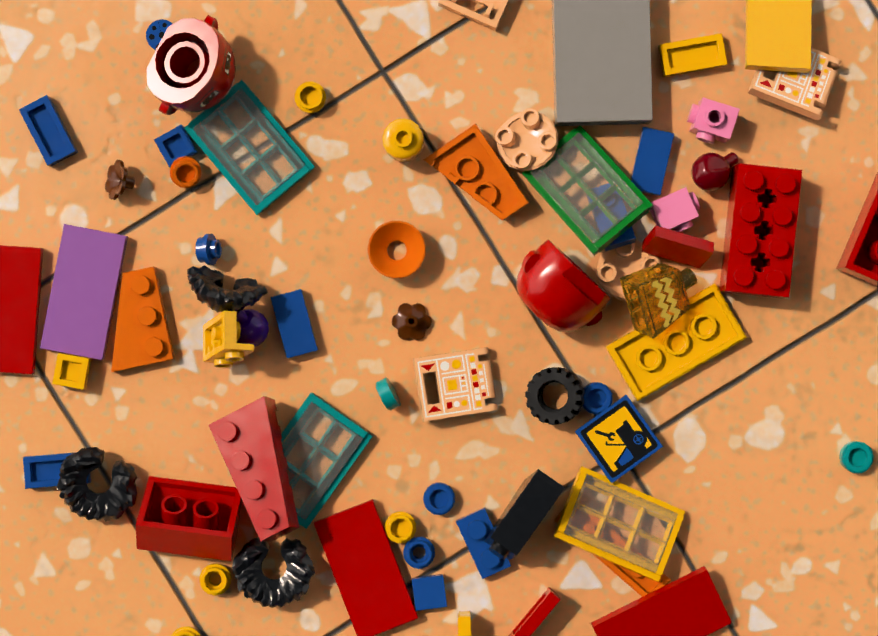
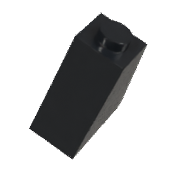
M539 469L524 479L484 541L490 545L489 550L501 559L516 557L565 487Z

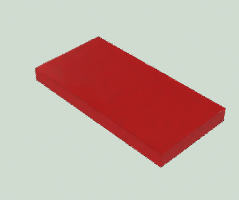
M0 245V372L35 374L43 248Z
M373 499L314 521V526L357 636H374L418 619V614Z
M703 566L591 622V625L597 636H707L731 624L732 621L707 569Z

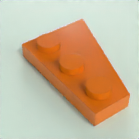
M477 124L472 125L423 159L501 220H505L529 203Z
M153 266L122 273L111 372L175 359L156 267Z

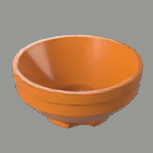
M389 221L380 225L372 233L368 243V256L371 264L380 274L389 278H404L415 273L424 261L426 253L425 242L421 233L413 225L404 221ZM400 241L405 244L407 252L404 258L393 260L389 257L388 246L392 242Z

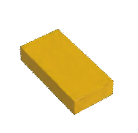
M722 33L660 44L658 46L664 77L727 65Z

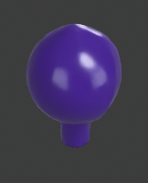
M253 309L237 311V322L240 323L241 327L237 343L254 344V347L262 344L269 332L268 321L265 316Z

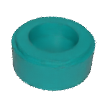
M387 377L376 382L377 392L388 410L391 411L401 406L399 397Z
M851 441L842 447L839 459L841 465L847 471L863 473L871 467L874 456L867 444Z

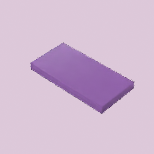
M64 224L40 345L41 349L104 360L128 236Z

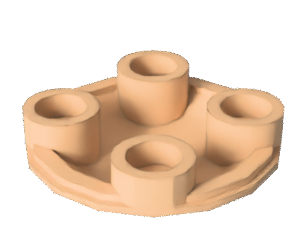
M527 108L523 112L509 117L495 134L497 150L501 159L510 168L520 171L535 170L544 166L554 156L558 146V132L554 123L547 116L538 113L533 108Z
M638 240L635 243L609 251L604 250L597 262V276L601 287L610 296L621 301H629V297L630 301L640 299L638 297L641 290L635 288L638 280L632 278L634 273L639 272V275L644 276L641 284L647 286L646 295L650 285L644 283L647 274L641 273V271L645 269L653 271L650 277L651 280L657 281L659 278V259L654 255L642 252V242Z

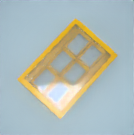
M581 466L553 537L659 582L682 524L685 511L618 481L611 483L606 476Z

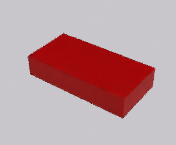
M655 225L642 242V252L700 269L714 253V242Z
M548 587L508 636H531L561 600L559 595Z

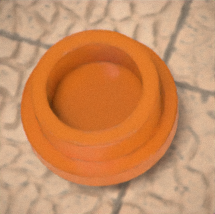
M189 156L177 158L170 167L172 181L182 188L195 186L202 175L201 166L198 161Z

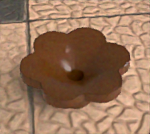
M116 160L114 165H111L108 169L105 190L109 193L111 200H116L119 195L123 194L125 188L132 189L135 184V178L127 176L128 171L124 167L122 160Z
M404 303L399 306L398 314L392 318V325L398 329V336L401 339L407 340L412 337L415 340H420L425 336V330L431 326L432 321L430 316L425 314L426 310L422 304L416 303L411 306L408 303ZM411 318L415 321L412 325L408 322Z

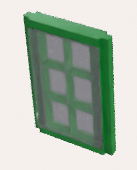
M581 125L571 130L558 141L554 156L544 166L522 172V175L594 256L604 250L654 207Z

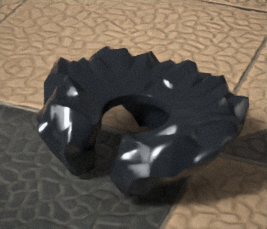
M192 266L187 269L189 284L191 285V290L197 295V300L207 303V306L212 310H216L217 313L220 311L243 310L248 305L253 306L263 295L268 293L264 286L257 284L256 279H237L233 290L222 288L224 275L220 271L211 270L207 266L200 268Z
M98 447L81 448L77 453L66 457L61 464L57 490L61 491L60 498L64 499V504L69 506L71 512L77 513L79 517H85L87 520L104 519L109 521L112 518L116 520L122 516L128 507L135 505L137 496L135 480L137 476L132 465L120 460L113 465L111 487L103 493L91 491L87 486V476L91 471L100 467L104 461L105 451Z
M259 537L254 538L244 544L242 550L233 560L232 569L235 578L238 580L237 587L239 592H244L246 598H251L254 603H260L262 607L269 606L273 608L278 606L282 608L294 600L299 601L300 597L307 593L310 579L315 575L313 562L306 552L307 548L298 539L290 540L286 538L281 543V555L287 565L286 572L279 579H270L262 571V562L270 549L269 543L260 541Z

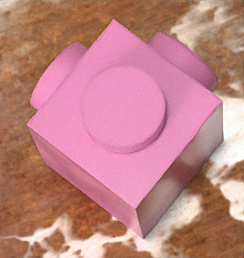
M703 97L698 102V105L692 104L687 118V122L692 123L689 132L695 133L696 139L713 144L715 140L726 143L731 138L740 109Z

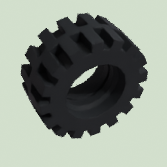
M551 367L541 370L533 376V379L527 385L528 390L525 392V397H527L526 405L531 409V414L543 423L556 425L568 422L579 414L582 405H584L585 389L581 385L583 383L575 376V373L565 368ZM552 382L562 384L568 392L567 403L560 409H552L543 401V390Z

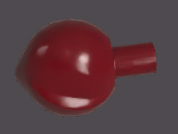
M733 152L724 157L717 153H706L699 156L691 169L694 183L705 191H716L722 188L730 177V167L738 163V157Z

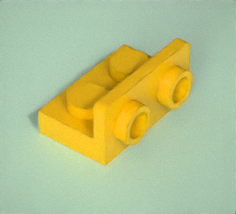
M223 311L203 325V362L214 363V367L230 368L233 367L234 363L244 360V357L254 352V344L237 343L241 332L240 323L237 322V311Z

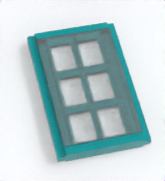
M243 80L236 83L226 97L217 105L204 110L184 128L256 215L263 212L315 168Z
M312 392L282 432L281 439L284 457L287 460L288 479L293 491L298 523L306 529L373 437Z

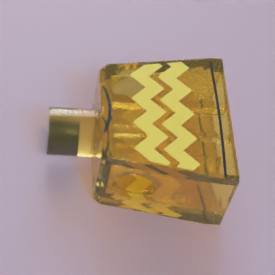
M657 263L620 278L634 330L654 339L689 310L690 303L686 290L697 283V278L691 269L685 268L680 271L665 263Z

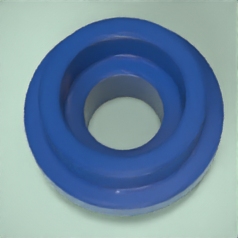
M212 233L205 234L204 237H199L196 241V256L200 263L205 262L207 265H215L217 259L222 254L221 243L218 239L216 240Z
M414 537L405 544L403 551L404 559L413 568H425L432 563L435 557L434 545L425 537ZM419 546L425 549V555L421 558L413 554V550Z

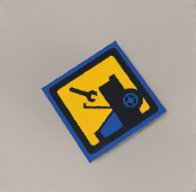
M627 395L575 431L611 483L663 447Z

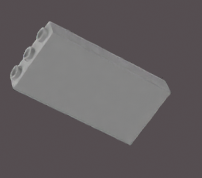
M552 0L555 126L649 124L653 120L650 0Z

